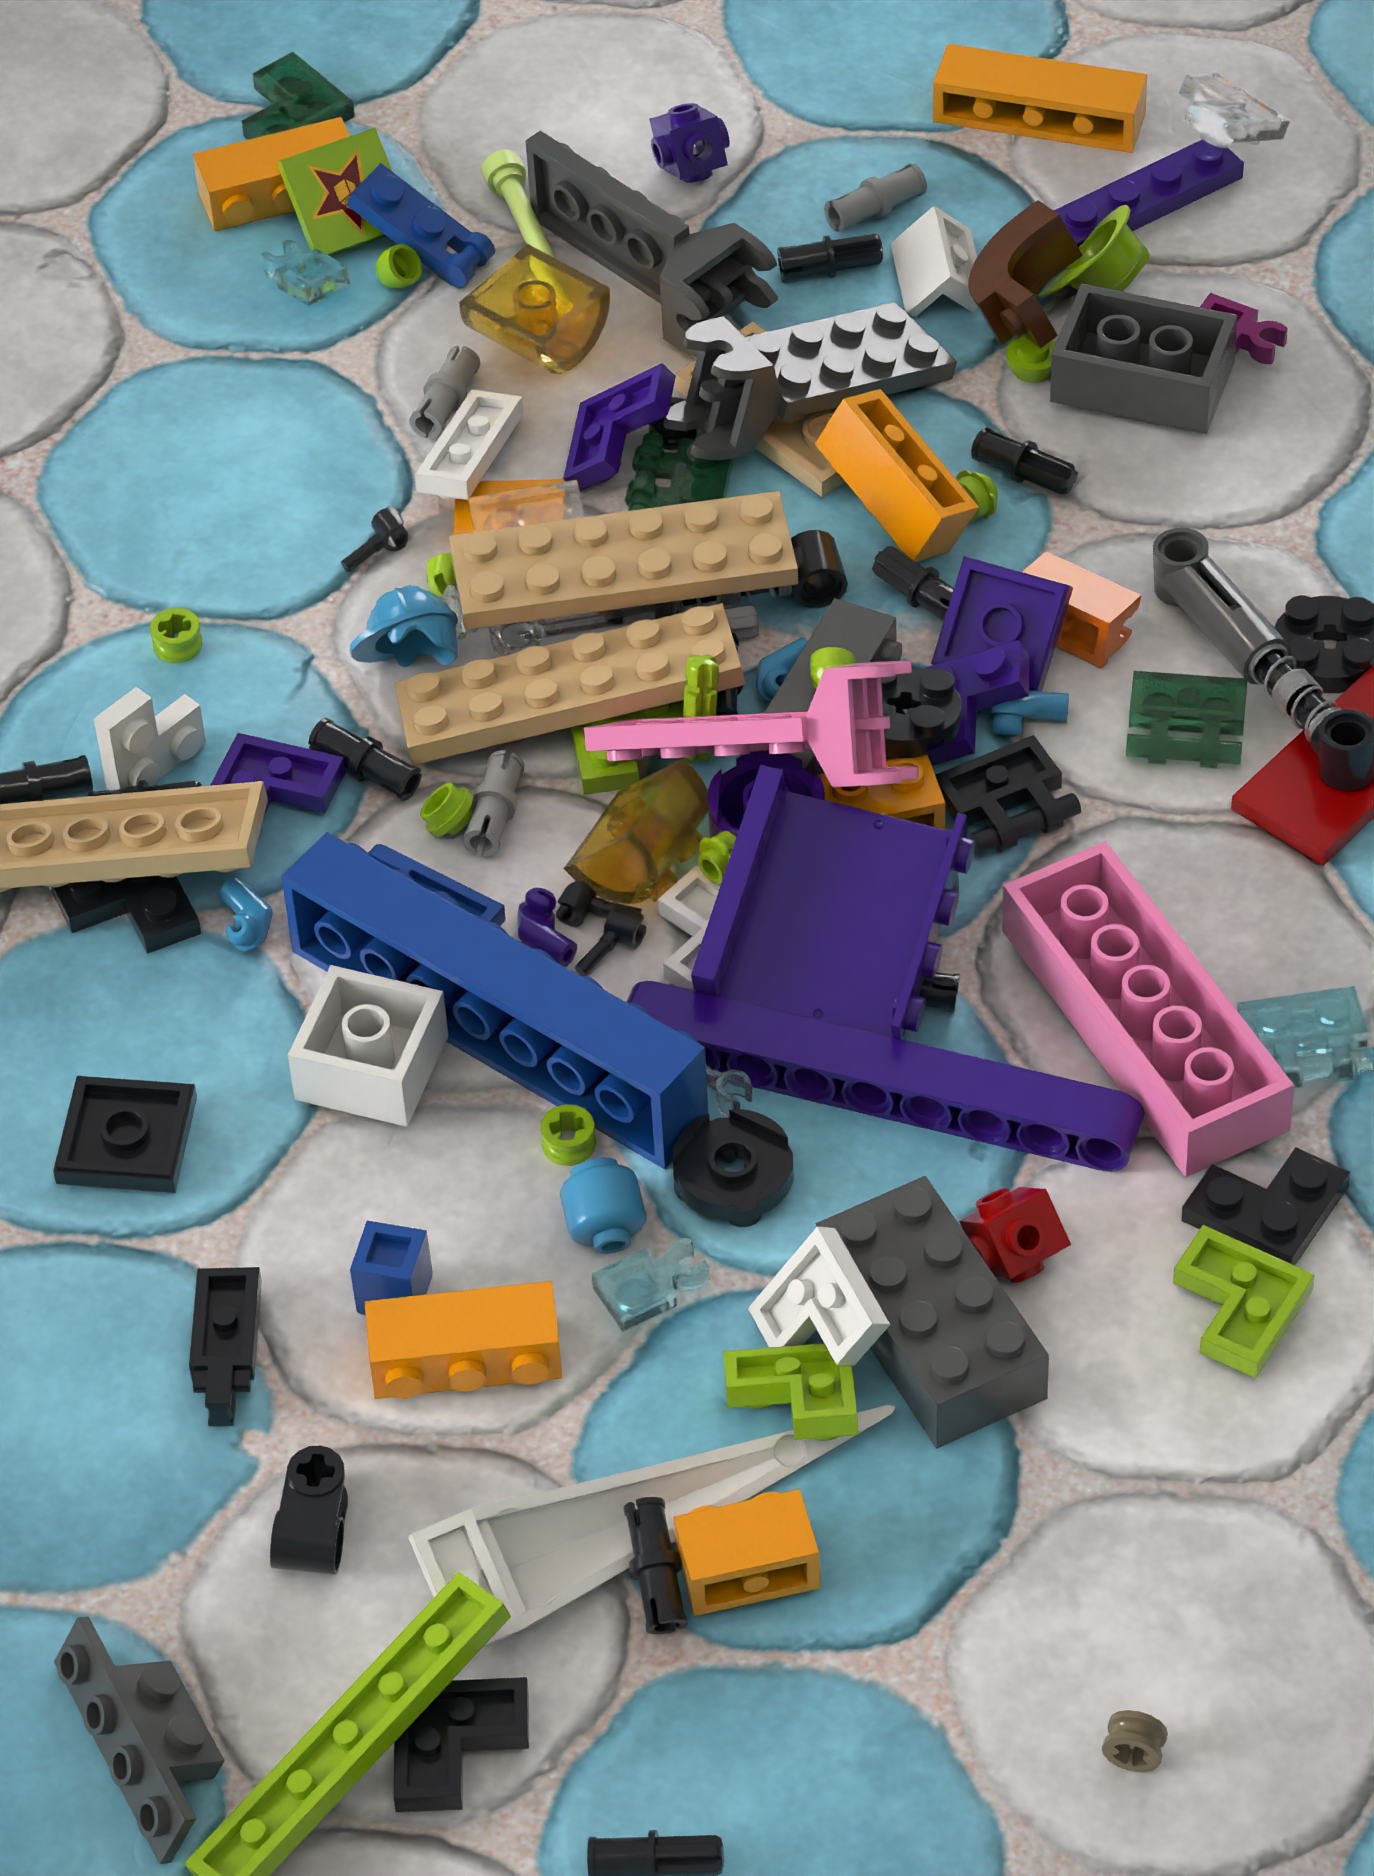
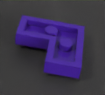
M663 363L580 402L563 477L564 481L574 491L579 492L596 483H604L618 473L621 466L626 434L647 424H656L668 415L676 376Z
M1021 640L925 668L928 670L941 668L950 672L954 677V687L959 693L962 703L961 726L955 739L944 747V739L938 743L928 745L927 755L932 766L975 754L976 711L1029 696L1030 654Z
M237 733L210 786L263 781L268 798L265 813L272 801L326 813L346 773L344 757Z

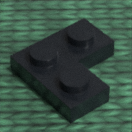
M177 876L133 877L118 882H105L103 880L75 882L61 887H51L52 894L72 933L127 914L147 954L201 934L199 918Z
M1295 1147L1268 1188L1265 1189L1212 1164L1182 1206L1181 1221L1198 1229L1205 1225L1295 1266L1348 1189L1350 1171Z
M527 1677L452 1680L394 1742V1805L396 1812L463 1810V1751L529 1749V1689Z

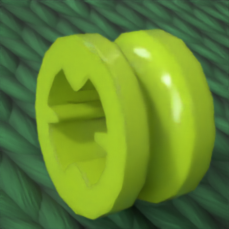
M170 608L157 614L150 623L153 651L161 660L170 663H182L193 659L199 654L202 648L200 623L197 616L190 610ZM175 633H179L177 638H174Z
M569 1104L557 1106L548 1111L542 1118L540 1126L544 1155L550 1161L565 1166L580 1164L589 1159L596 1146L595 1123L592 1115L580 1106ZM575 1130V1139L561 1140L562 1131Z

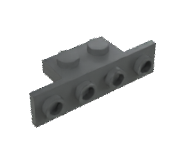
M79 1617L76 1619L54 1660L58 1675L73 1697L83 1717L87 1731L95 1739L110 1768L112 1779L120 1787L137 1820L141 1834L146 1837L159 1864L171 1863L196 1820L178 1782L215 1778L225 1760L171 1660L115 1666L90 1618Z

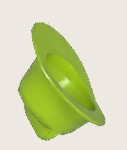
M1120 206L1105 217L1084 243L1078 247L1083 256L1051 278L1036 296L1038 298L1046 297L1067 284L1079 290L1081 283L1117 291L1126 289L1149 261L1150 256L1148 249L1126 224L1131 211L1129 206Z

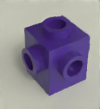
M687 103L669 109L666 114L649 119L653 133L651 148L655 161L660 168L687 183L698 182L710 178L713 175L712 170L728 165L725 148H728L730 145L729 135L725 123L717 115L698 104Z

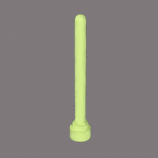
M508 149L496 151L490 154L481 166V173L490 191L505 198L566 330L573 336L582 335L587 328L586 320L523 188L527 176L525 167L515 151Z

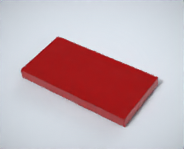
M1373 666L1334 701L1338 708L1358 710L1366 713L1374 720ZM1303 730L1232 796L1231 810L1324 866L1374 818V779L1364 788L1354 791H1341L1327 785L1319 775V757L1312 750L1310 742L1306 739L1305 730Z

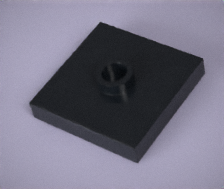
M77 1076L53 1170L56 1184L176 1193L197 1100L195 1084Z

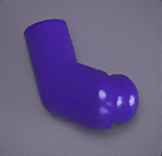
M532 888L526 893L525 902L519 904L517 912L518 937L521 943L532 949L545 951L556 963L567 967L577 953V944L555 930V914L553 910L556 907L557 901L553 893L543 888Z

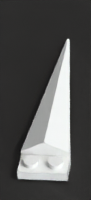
M884 1405L858 1412V1433H862L889 1417L895 1407ZM789 1430L644 1468L471 1508L411 1533L408 1538L433 1597L459 1571L504 1603L511 1618L484 1646L486 1647L523 1632L630 1569L629 1562L634 1558L627 1517L624 1515L623 1509L627 1503H635V1509H638L636 1499L644 1497L663 1498L672 1544L675 1542L673 1516L687 1514L701 1506L719 1507L746 1501L856 1435L841 1436L828 1441L815 1439L794 1440V1430Z

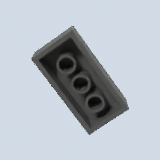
M926 1176L816 1223V1227L836 1229L889 1321L890 1326L870 1349L936 1449L1048 1398L1049 1354Z

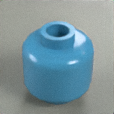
M607 1157L594 1158L576 1165L570 1171L571 1177L563 1183L560 1189L568 1232L573 1241L583 1246L594 1247L595 1251L599 1254L615 1253L627 1248L631 1244L630 1238L642 1230L647 1220L638 1179L634 1171L629 1167L618 1165L616 1159Z

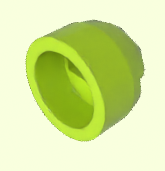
M396 244L383 251L375 264L377 277L383 285L388 288L401 289L419 280L422 273V264L418 254L412 247L406 244Z
M451 553L438 554L429 559L426 564V571L430 590L443 600H453L455 595L458 596Z
M826 647L815 651L810 658V678L814 688L817 689L825 668L855 664L856 657L854 654L838 647Z

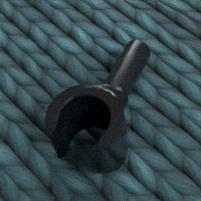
M387 507L375 514L371 521V526L376 534L341 561L343 568L347 572H350L383 548L388 551H398L406 546L408 532L403 526L404 520L397 509Z
M575 881L569 884L559 897L558 903L560 907L556 911V917L560 922L568 926L578 927L582 925L589 912L599 916H608L609 912L617 907L627 908L640 914L642 909L605 901V899L597 897L596 892L590 885L583 881Z
M623 907L613 908L607 916L604 934L599 938L596 945L575 965L576 971L580 975L586 976L609 951L613 950L617 942L637 948L643 941L647 930L646 926L641 924L644 915Z

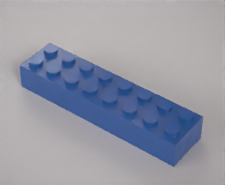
M326 832L281 876L292 951L326 972L330 965L443 991L449 1036L446 1042L555 1106L569 1104L586 1109L593 1117L596 1130L661 1168L666 1169L673 1162L672 1150L676 1139L684 1128L697 1118L708 1115L705 1047L700 1045L691 1034L670 1028L653 1018L640 1005L635 1003L628 1004L607 992L591 977L577 975L556 963L545 951L532 949L509 936L498 924L484 922L463 910L452 898L445 895L439 896L416 883L405 871L400 869L393 870L370 857L359 845L346 843Z

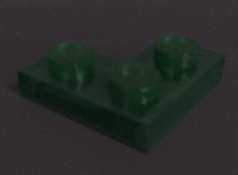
M291 52L252 73L254 89L272 104L242 120L241 123L243 137L249 140L342 117L345 123L355 117L354 103L296 53Z

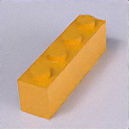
M947 44L933 82V122L1133 153L1146 114L1147 74Z

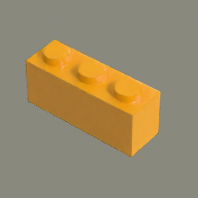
M342 117L193 153L198 193L214 231L294 212L295 209L277 163L290 156L349 137L350 135Z
M881 389L843 399L815 443L816 447L830 462L832 468L840 474L863 502L865 508L873 514L896 542L897 547L915 562L950 552L979 508Z
M552 1281L364 1301L369 1361L375 1399L389 1397L407 1399L418 1394L452 1390L471 1392L481 1387L515 1383L534 1385L544 1380L562 1378Z

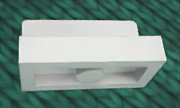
M933 206L891 244L905 311L911 316L916 317L944 294L964 308L974 312L978 307L968 288L970 271L977 258L971 229L936 206Z

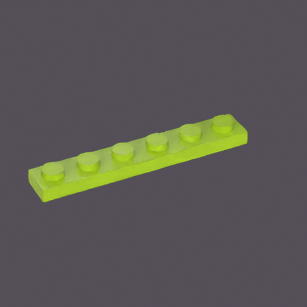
M458 1571L187 1859L184 1864L193 1876H270L511 1618L504 1603Z

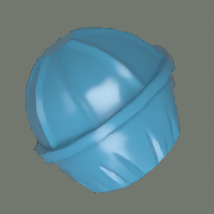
M412 585L395 588L393 591L383 594L377 600L367 621L366 631L358 635L350 644L349 651L351 657L358 662L365 663L387 661L396 658L399 665L408 667L416 657L426 654L433 656L441 665H448L458 658L456 635L458 617L440 597L430 591Z

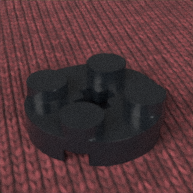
M1300 595L1291 598L1286 603L1285 612L1277 620L1275 628L1289 642L1292 650L1291 656L1296 659L1295 667L1297 669H1305L1323 688V693L1345 692L1372 666L1374 667V604L1370 600L1363 597L1348 599L1339 596L1309 597ZM1322 640L1337 641L1336 648H1325Z
M911 666L912 673L881 677L883 716H890V728L884 729L886 756L915 758L927 755L928 745L938 743L944 739V747L955 739L961 726L962 703L961 697L954 687V677L950 672L941 668L928 670ZM907 709L908 711L907 714L896 713V710Z
M744 1109L729 1110V1117L717 1118L710 1121L709 1114L697 1118L680 1133L672 1150L674 1192L677 1197L694 1211L709 1218L729 1221L737 1227H749L756 1224L761 1219L762 1214L771 1211L783 1201L793 1184V1152L788 1146L786 1133L775 1121L754 1111ZM739 1158L744 1160V1169L737 1172H728L723 1170L719 1163L723 1161L731 1164Z

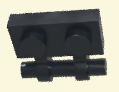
M1034 735L935 774L945 800V809L955 821L957 814L960 813L966 815L967 826L979 821L985 826V828L970 833L968 838L975 839L974 853L976 855L992 849L1003 852L1017 846L1019 838L1039 830L1047 834L1062 828L1064 820L1081 813L1080 802L1074 793H1069L1057 799L1050 793L1062 787V772ZM1023 803H1027L1031 808L1010 818L1005 813L1006 810Z

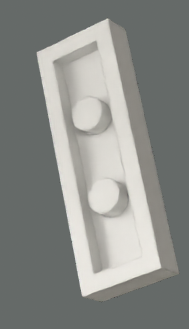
M471 389L415 473L417 492L438 495L447 500H468L523 416L522 396Z

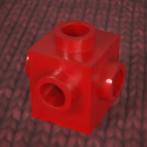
M1018 1187L1011 1192L1009 1188L994 1191L975 1203L978 1211L959 1221L963 1231L996 1278L1009 1279L1011 1283L1022 1282L1039 1274L1045 1268L1042 1261L1071 1245L1046 1189Z

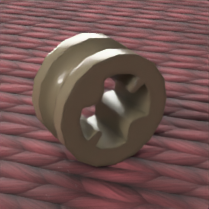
M1125 1710L1112 1714L1107 1726L1109 1735L1106 1736L1102 1745L1103 1755L1108 1761L1120 1768L1135 1772H1148L1158 1768L1163 1756L1161 1747L1164 1746L1168 1736L1165 1725L1152 1715L1140 1711Z

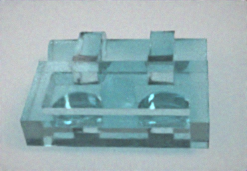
M1355 986L1237 1003L1238 1013L1292 1081L1294 1089L1301 1088L1303 1081L1334 1077L1337 1083L1355 1080L1358 1073L1374 1071V1047L1363 1048L1367 1047L1369 1031Z

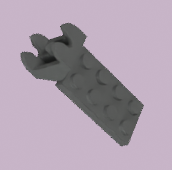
M541 130L525 140L530 204L540 225L659 302L662 312L663 339L680 351L694 357L698 355V350L685 349L683 346L685 333L692 325L701 321L722 317L743 301L760 308H768L778 300V296L769 284L757 276L752 269L753 267L757 271H770L777 266L774 255L761 240L738 224L731 223L690 234L689 226L681 218L669 214L649 201L641 192L632 190L621 183L604 168L590 163L575 153L568 145L559 143Z
M895 302L808 323H800L774 331L757 333L748 337H744L722 316L698 322L687 329L683 346L685 349L698 350L687 399L670 407L663 424L666 429L679 431L701 429L708 432L699 435L692 444L690 453L693 456L706 460L731 459L751 454L776 415L782 420H787L836 408L845 398L881 389L885 395L950 380L953 378L957 361Z

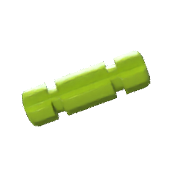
M692 655L686 661L685 678L688 679V683H686L684 690L683 717L716 716L718 691H715V687L718 684L719 667L716 664L717 660L712 655ZM714 752L700 753L693 757H685V759L692 762L697 760L708 761L712 758Z

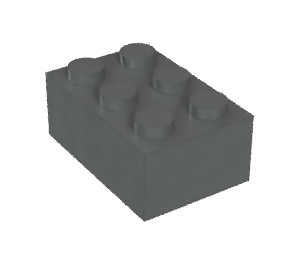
M1081 283L1051 355L1050 402L1207 434L1235 362L1238 315Z

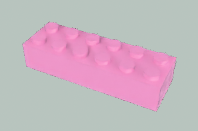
M1106 841L1003 885L1002 932L1121 1092L1131 1095L1143 1106L1145 1112L1144 1123L1185 1178L1210 1167L1212 1164L1215 1165L1290 1131L1294 1084Z

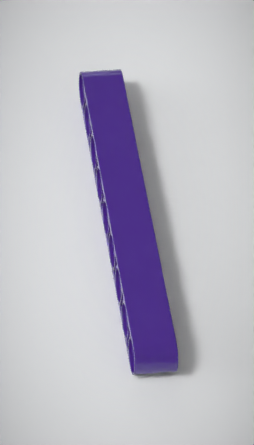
M638 982L632 987L626 1001L628 1004L635 1003L640 1005L653 1018L670 1028L691 1034L700 1045L704 1046L706 1076L1100 1171L1114 1172L1122 1170L1127 1166L1145 1115L1144 1108L1137 1099L1118 1090L660 982Z

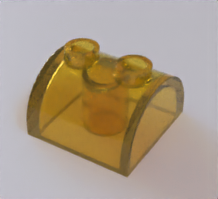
M527 244L459 302L460 315L464 324L470 329L553 374H562L577 366L589 354L600 337L609 312L610 288Z
M682 758L618 791L568 861L564 870L575 881L587 883L594 889L597 896L609 901L622 904L640 903L648 898L653 902L658 901L678 881V877L670 870L672 864L676 859L680 863L690 859L699 850V843L704 838L697 831V828L708 814V790L700 775Z

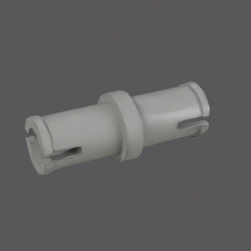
M910 163L905 165L904 168L880 179L875 176L865 179L861 182L858 189L835 200L832 199L826 202L824 212L827 222L834 231L843 232L847 228L870 217L876 219L883 218L891 213L892 207L915 196L923 195L927 190L926 178L916 164Z
M454 346L450 349L447 359L439 372H435L428 378L424 386V397L409 419L412 430L419 436L428 438L429 433L432 439L440 436L450 414L457 411L467 397L466 387L481 365L479 356L472 349L463 346L460 352L459 346Z
M500 750L492 753L487 762L488 767L483 782L473 792V802L471 805L473 813L468 829L463 836V845L474 855H476L481 838L486 839L481 857H489L496 854L500 847V839L505 824L515 814L517 808L515 792L520 777L524 772V762L513 752L507 769L502 768L506 751Z

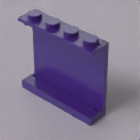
M760 765L691 973L694 991L906 1040L908 1030L918 1032L923 1019L926 999L919 997L924 979L934 980L939 968L943 946L937 944L936 941L941 925L950 927L955 917L959 892L952 889L957 873L967 874L972 862L975 839L968 838L966 815L957 814L953 830H944L786 791L783 770Z

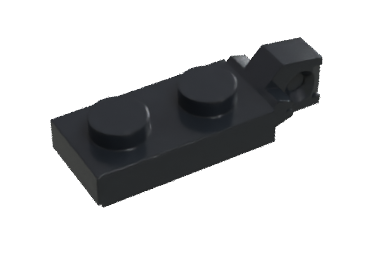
M260 1267L197 1269L189 1369L191 1380L193 1381V1392L206 1393L205 1408L208 1409L209 1426H234L236 1392H250L251 1380L255 1379L262 1285Z

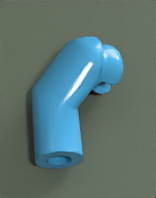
M801 637L759 661L756 690L764 701L768 703L772 701L807 644L808 640Z

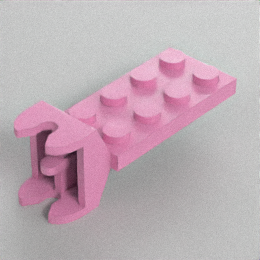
M911 661L866 662L825 668L809 710L805 712L631 719L584 728L586 751L607 750L608 761L641 759L642 756L661 755V758H684L715 752V756H734L750 754V751L769 750V754L804 752V749H812L832 787L902 783L901 780L918 779L917 766L886 767L884 729L890 728V716H883L881 677L912 673Z

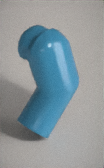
M1029 691V696L995 705L990 712L994 716L992 731L999 736L1017 737L1022 732V719L1067 722L1069 694Z
M231 878L223 884L219 892V898L236 913L233 916L235 919L233 927L228 924L226 925V935L237 949L251 951L265 942L273 911L269 904L241 878Z

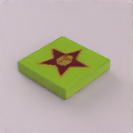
M376 128L290 156L277 163L314 261L386 237L384 233L346 205L351 193L380 163L392 171Z

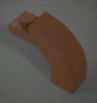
M1039 200L1011 219L989 240L979 253L970 271L968 280L970 295L1001 345L1012 337L1020 339L1022 336H1025L1035 345L1042 348L1058 336L1035 296L1051 278L1083 256L1060 214Z

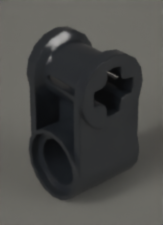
M321 1445L308 1446L299 1450L291 1457L287 1466L280 1508L275 1515L270 1544L271 1568L335 1575L338 1573L343 1550L348 1493L344 1486V1463L340 1455L331 1448Z

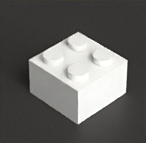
M330 965L288 1053L294 1099L408 1127L449 1037L443 991Z

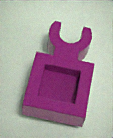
M1210 293L1200 306L1201 308L1238 315L1235 355L1240 349L1248 351L1255 361L1262 364H1272L1275 358V345L1285 347L1287 344L1288 328L1276 321L1257 322V309Z

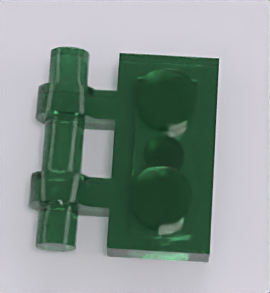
M648 432L643 436L642 444L634 452L632 467L636 472L635 479L628 483L625 496L626 505L629 507L628 511L727 498L734 458L706 460L695 457L690 452L692 444L696 439L691 438L679 439L677 453L665 452L662 449L663 437L656 432ZM656 478L671 479L670 487H658Z
M1134 671L1129 728L1151 729L1150 735L1127 734L1126 756L1148 758V764L1166 765V759L1200 762V768L1217 769L1218 763L1241 765L1242 742L1220 740V734L1243 736L1248 679ZM1169 731L1203 733L1202 739L1168 737Z

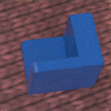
M366 1221L350 1268L356 1311L359 1314L366 1315L364 1301L427 1294L433 1273L427 1230Z

